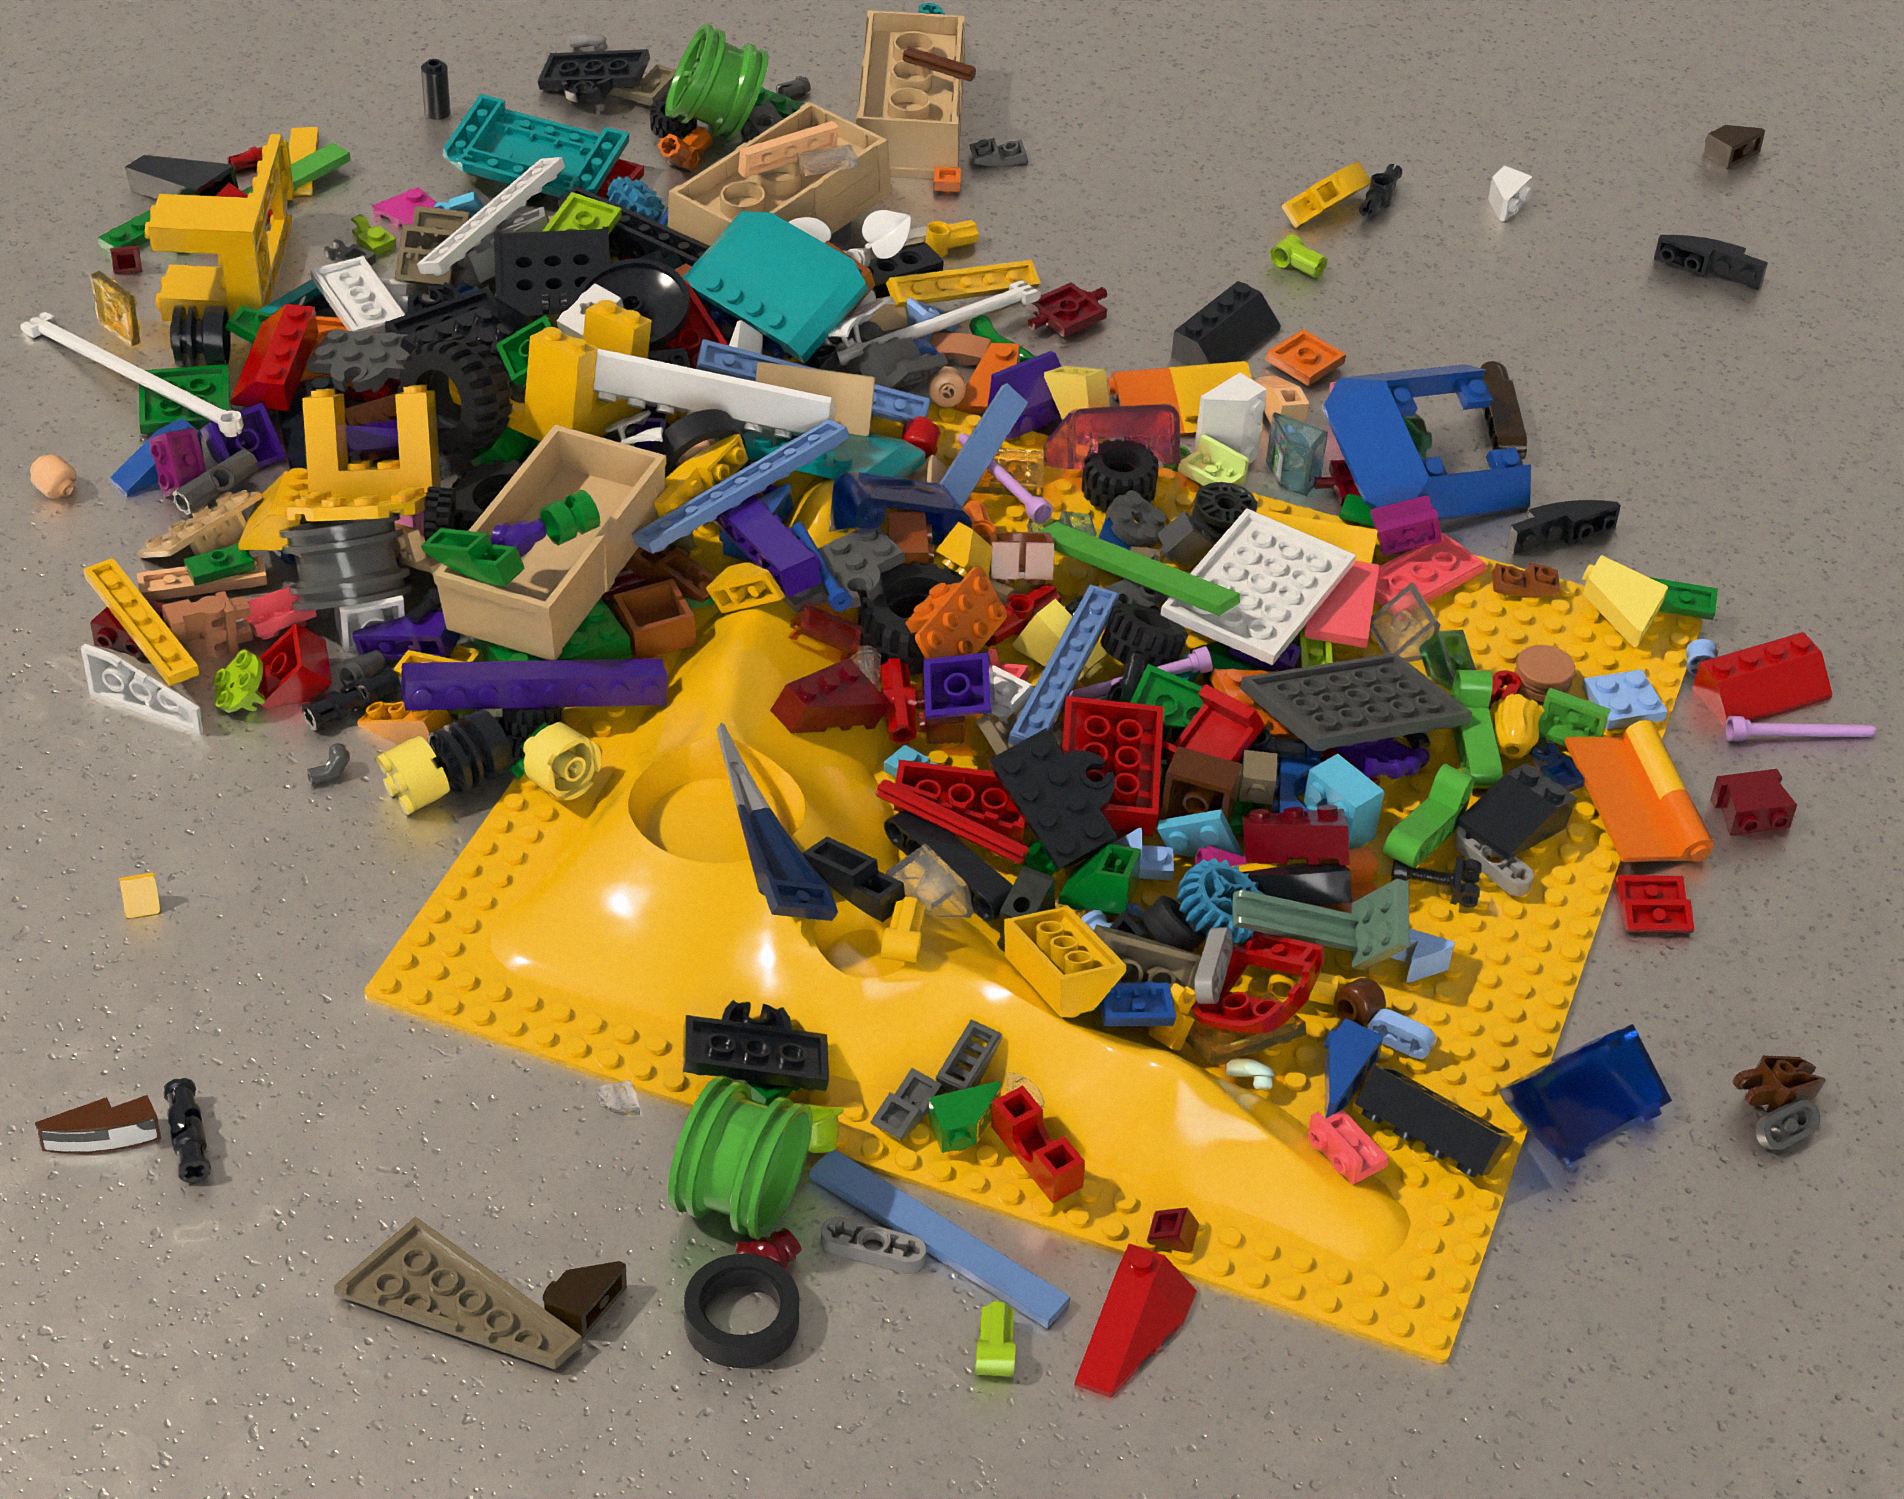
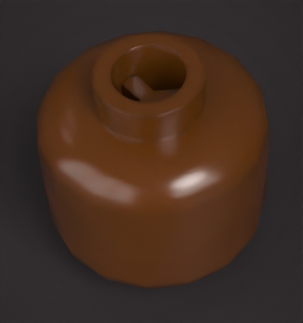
M1360 978L1338 989L1335 994L1334 1008L1337 1017L1342 1022L1346 1018L1361 1026H1365L1370 1023L1380 1009H1386V998L1382 988L1375 981L1369 978Z

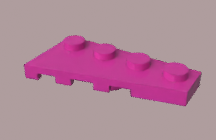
M417 187L372 206L374 215L379 218L386 216L390 218L391 224L400 227L403 224L412 225L415 206L434 208L437 202Z

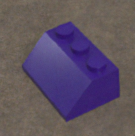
M1049 351L992 374L988 406L1001 386L1006 383L1028 402L1006 438L1014 439L1062 419L1044 378V372L1062 367L1055 352Z

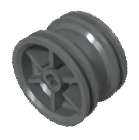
M400 513L389 514V518L317 521L280 530V537L287 538L288 543L282 546V551L284 554H293L295 556L299 582L289 587L290 594L297 595L298 599L292 602L293 610H317L387 599L411 592L413 590L412 584L405 583L404 577L410 575L409 568L397 566L393 544L395 537L403 535L402 528L395 527V521L400 519Z

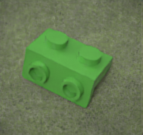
M1549 688L1543 704L1545 711L1540 716L1538 722L1539 737H1545L1547 741L1566 746L1564 742L1566 737H1603L1611 709Z

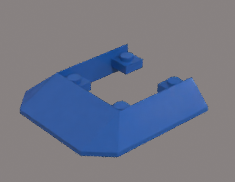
M1463 364L1341 377L1338 379L1322 409L1365 505L1374 509L1422 496H1429L1432 508L1436 509L1439 520L1515 511L1530 507L1531 464L1523 465L1515 447L1490 450L1486 456V460L1491 468L1489 470L1447 474L1440 457L1421 459L1403 420V417L1413 416L1418 409L1413 397L1456 393L1463 410L1489 407L1493 399L1483 380V375L1486 372L1485 369Z

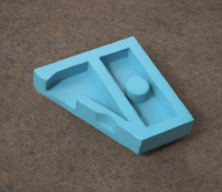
M1222 809L1159 820L1157 830L1165 846L1173 849V854L1196 858L1198 849L1206 848L1209 845L1244 856Z

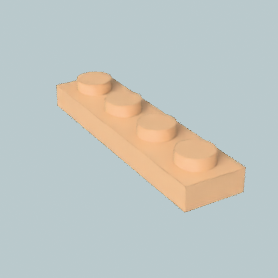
M830 121L740 149L738 172L746 178L836 150L839 126L834 121Z
M263 556L252 557L255 565L254 570L194 586L185 566L137 573L139 591L145 599L159 601L267 585Z

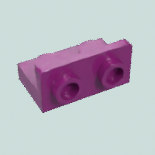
M196 428L167 432L149 439L150 452L154 458L158 473V483L164 497L172 496L175 490L206 471Z

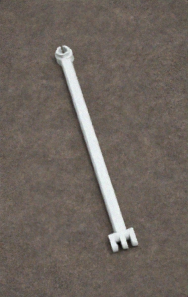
M1022 280L1009 284V291L839 351L837 353L841 366L847 364L851 359L861 356L864 353L863 348L873 342L884 344L894 337H898L899 340L911 337L914 340L1017 302H1022L1025 305L1031 304L1041 298V292Z
M47 312L41 313L39 318L34 317L30 319V323L26 321L20 325L21 330L32 338L43 334L217 423L220 431L226 437L237 436L236 432L238 434L242 433L244 424L240 412L222 410L58 327L55 316Z

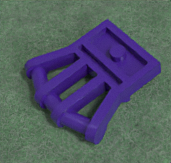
M1393 737L1379 739L1377 742L1357 743L1349 747H1334V749L1350 759L1359 771L1368 778H1375L1377 775H1385L1391 779H1398L1404 775L1412 776L1417 774L1419 768L1426 766L1430 761V754L1425 748L1417 747L1413 750L1395 741Z

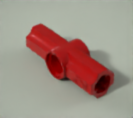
M1047 583L1026 595L1014 594L1007 598L1006 607H1004L1007 612V618L985 645L987 647L996 646L1012 635L1019 636L1032 618L1054 599L1061 604V597L1057 592V588Z
M890 658L885 664L881 665L880 669L881 693L891 702L883 717L886 716L889 740L894 741L896 745H908L910 741L916 739L917 735L915 688L910 684L908 664L902 662L900 658Z

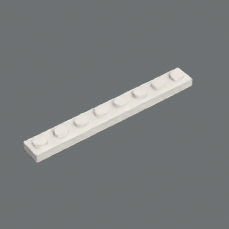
M562 157L542 158L417 263L420 273L434 274L435 276L447 273L452 264L463 259L466 256V252L481 244V239L496 231L497 226L502 221L511 218L512 213L517 208L526 205L527 200L531 196L541 192L542 187L546 183L557 178V174L565 168Z

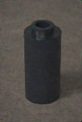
M429 59L421 66L424 114L430 119L441 120L447 118L451 113L448 67L439 59Z

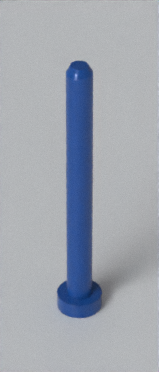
M800 522L794 523L792 530L797 539H802L808 550L816 552L821 561L822 569L819 570L823 584L830 594L828 597L829 604L835 611L846 610L852 603L850 593L839 586L804 524Z

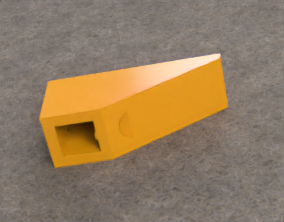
M403 701L397 703L375 702L367 707L366 713L357 721L358 726L397 744L417 736L423 737L428 743L429 733L454 723L447 710L405 711Z

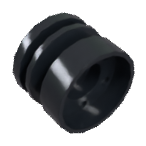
M176 305L174 307L170 325V344L176 366L185 367L188 358L192 367L197 366L200 354H204L207 366L229 365L231 332L225 329L230 319L226 306H206L203 319L199 318L195 305H190L188 314L183 305Z
M484 709L476 710L460 718L457 725L450 723L445 725L443 729L440 728L429 733L428 744L437 756L433 760L438 768H443L450 789L458 795L482 785L484 778L491 780L510 771L509 769L513 766V754L504 730L498 721Z

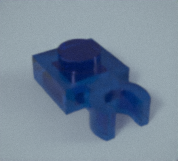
M1547 743L1548 755L1546 756L1541 755L1537 749L1532 750V761L1537 767H1540L1539 771L1544 776L1564 786L1568 792L1584 786L1583 775L1568 756L1561 759L1557 757L1558 750L1553 743Z

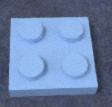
M1642 669L1584 678L1582 689L1590 702L1611 709L1606 725L1607 730L1628 727L1642 720L1652 722L1665 721L1668 711Z

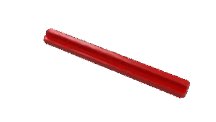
M883 779L877 787L876 796L1018 865H1022L1028 856L1029 848L889 780Z

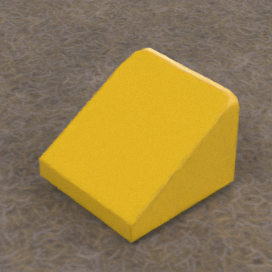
M154 872L119 878L127 919L155 915L161 912Z

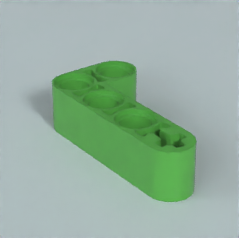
M1457 670L1451 692L1453 698L1472 712L1470 724L1455 726L1452 729L1461 770L1476 778L1473 789H1490L1503 777L1502 763L1489 712L1492 694V674L1490 670Z
M1443 764L1435 776L1429 797L1394 827L1385 842L1383 854L1412 868L1417 867L1459 827L1456 824L1457 820L1466 812L1476 778L1450 765Z

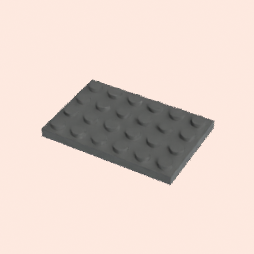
M1397 653L1242 677L1240 689L1250 696L1254 702L1262 706L1273 718L1281 722L1291 733L1299 737L1314 751H1325L1328 748L1340 746L1349 747L1362 742H1377L1379 739L1403 737L1404 735L1419 732L1428 733L1430 730L1454 728L1455 726L1470 724L1472 712Z

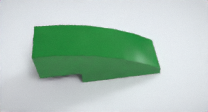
M440 528L421 545L425 553L440 563L463 575L488 584L506 587L525 569L516 547L492 544L488 533Z

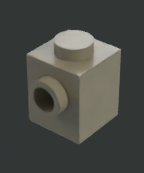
M1244 750L1239 801L1272 805L1276 785L1278 754Z

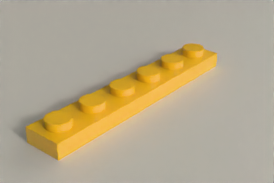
M1032 260L891 277L886 282V286L890 296L895 301L894 307L898 308L907 306L906 302L909 297L928 304L1001 294L1009 291V284L1021 280L1037 289L1041 282Z
M113 558L84 568L85 579L169 687L199 675L197 663Z

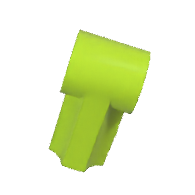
M1294 234L1286 236L1273 246L1269 252L1271 261L1277 267L1286 268L1289 265L1315 279L1322 275L1328 261L1324 255L1305 247L1303 241Z
M992 1301L989 1305L982 1306L979 1330L980 1340H977L975 1375L1014 1377L1016 1342H1013L1014 1309L1007 1306L1005 1302Z

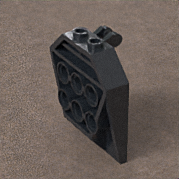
M608 226L602 227V229L500 233V231H494L498 319L519 331L547 315L554 327L558 328L556 320L574 304L575 295L581 284L596 270L610 264Z

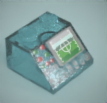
M1274 412L1271 421L1266 462L1280 487L1307 497L1314 488V477H1321L1328 431Z

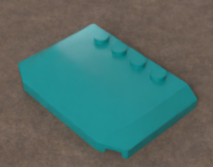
M480 94L443 147V157L463 172L507 184H512L542 158L562 157L565 168L557 174L555 180L546 183L540 193L560 198L578 186L596 195L629 143V133L605 126L601 134L505 109V100Z
M741 211L682 277L684 281H688L700 301L705 299L738 320H742L755 330L779 343L783 351L803 363L811 357L828 337V334L837 327L869 290L853 259L771 212Z
M764 429L762 433L745 432L742 436L745 440L748 461L741 468H745L753 460H760L798 436L792 435L791 440L775 437L774 431ZM871 432L868 436L849 434V438L841 442L837 448L824 452L816 457L813 462L802 465L796 470L847 482L848 494L876 500L925 463V451L905 440Z

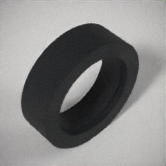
M707 409L689 414L670 425L662 433L663 441H656L654 443L652 452L666 455V478L677 469L676 463L687 450L700 442L713 438H720V441L733 434H740L745 448V440L734 420L727 412L718 409Z
M732 1254L707 1263L693 1275L685 1291L684 1322L687 1337L692 1346L703 1357L726 1367L750 1368L776 1359L790 1347L799 1327V1292L794 1279L778 1263L753 1254ZM733 1287L759 1289L767 1293L776 1302L779 1309L777 1317L768 1327L759 1332L746 1335L730 1334L716 1328L708 1320L704 1311L709 1301L716 1294Z

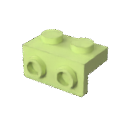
M1203 434L1199 437L1197 450L1179 461L1178 472L1203 486L1215 482H1227L1241 486L1246 483L1249 459Z

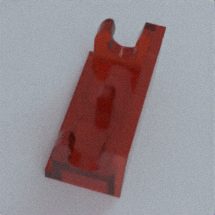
M805 602L790 621L789 627L794 630L788 638L797 640L801 634L844 651L840 660H845L858 652L863 626Z

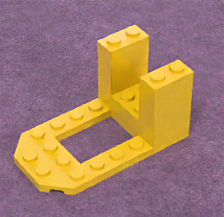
M270 134L267 145H263L262 161H258L257 165L258 177H253V193H249L248 198L176 194L158 195L156 204L151 206L150 222L145 224V237L150 239L151 251L218 254V265L223 266L169 264L166 276L161 278V292H157L155 298L156 309L161 311L162 321L172 322L173 310L176 305H183L187 314L190 305H195L199 318L203 319L206 306H226L230 318L241 305L260 310L271 303L292 228V215L287 214L288 200H293L294 191L289 143L287 140H283L281 134ZM269 209H272L273 215L270 218L271 231H266L267 215Z
M601 300L586 308L583 339L571 337L555 327H547L531 335L525 403H518L510 399V403L513 406L511 414L508 415L510 420L507 427L539 441L543 440L554 425L603 437L609 434L605 433L604 430L613 423L642 412L640 408L627 405V400L616 398V402L612 403L598 399V394L593 392L597 349L648 359L652 320L641 316L637 311L619 307L613 301ZM449 378V391L452 401L461 405L459 392L453 381Z
M411 385L403 387L404 392L395 394L399 459L382 460V462H377L378 466H370V461H352V463H348L344 394H335V389H316L311 391V396L302 398L309 494L295 499V504L286 507L287 520H301V517H306V521L389 518V514L400 513V516L416 515L425 509L428 487H441L435 390L427 391L426 385Z

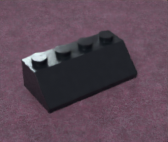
M1237 281L1174 330L1171 358L1186 366L1240 362L1277 333L1281 325L1261 291L1250 287L1246 283Z
M332 377L304 380L296 390L289 411L278 410L290 470L293 468L307 469L302 398L311 396V391L316 389H335ZM351 455L348 456V463H351Z
M1374 1066L1355 1101L1356 1105L1363 1108L1361 1114L1364 1117L1378 1124L1385 1120L1395 1126L1392 1132L1410 1142H1412L1414 1137L1426 1144L1425 1151L1442 1160L1447 1155L1458 1162L1456 1166L1458 1170L1473 1178H1476L1477 1174L1489 1175L1515 1138V1136L1387 1066Z

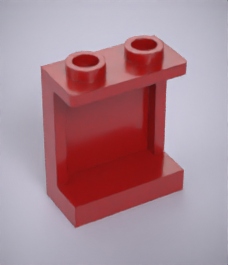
M1205 684L1198 693L1204 704L1173 745L1167 741L1162 743V750L1167 756L1165 760L1169 765L1178 746L1238 763L1244 755V750H1248L1265 727L1255 708Z

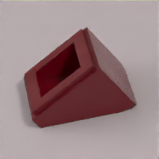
M139 245L110 248L114 274L142 271Z
M1188 1207L1155 1211L1147 1242L1151 1245L1180 1252H1192L1199 1223Z

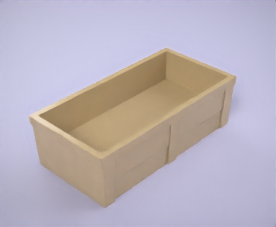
M868 10L856 125L888 140L890 177L934 180L935 166L959 167L964 80L904 62L903 51L907 47H912L965 64V16Z
M808 101L799 110L749 142L741 144L735 151L682 185H677L669 191L668 227L711 246L741 211L771 212L787 222L802 217L816 218L827 224L833 234L892 194L888 140ZM830 121H834L839 126L836 150L746 178L738 172L740 149Z
M554 425L468 531L488 533L491 540L492 531L497 524L509 523L513 525L519 521H535L540 518V509L557 500L563 502L564 497L579 490L586 491L594 500L600 515V526L583 535L577 532L576 538L559 546L554 544L546 534L545 538L536 542L533 548L521 557L525 569L506 587L470 578L441 564L433 573L435 584H437L446 629L543 659L557 660L562 653V648L602 595L609 591L615 583L617 575L639 546L635 544L632 534L659 519L654 501L665 490L666 455Z

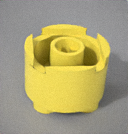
M562 722L545 727L535 737L528 738L523 746L525 753L524 769L529 780L552 795L564 800H572L583 795L594 783L590 780L594 771L599 773L602 758L598 745Z
M421 736L411 738L376 756L379 767L387 775L383 779L385 788L392 797L398 794L400 806L406 815H410L450 792L449 782L443 768H438L433 760L437 756Z

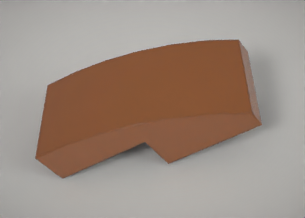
M1496 563L1492 570L1493 591L1497 593L1523 597L1557 595L1560 591L1558 570L1552 569L1549 566L1529 563L1526 570L1523 571L1513 566Z

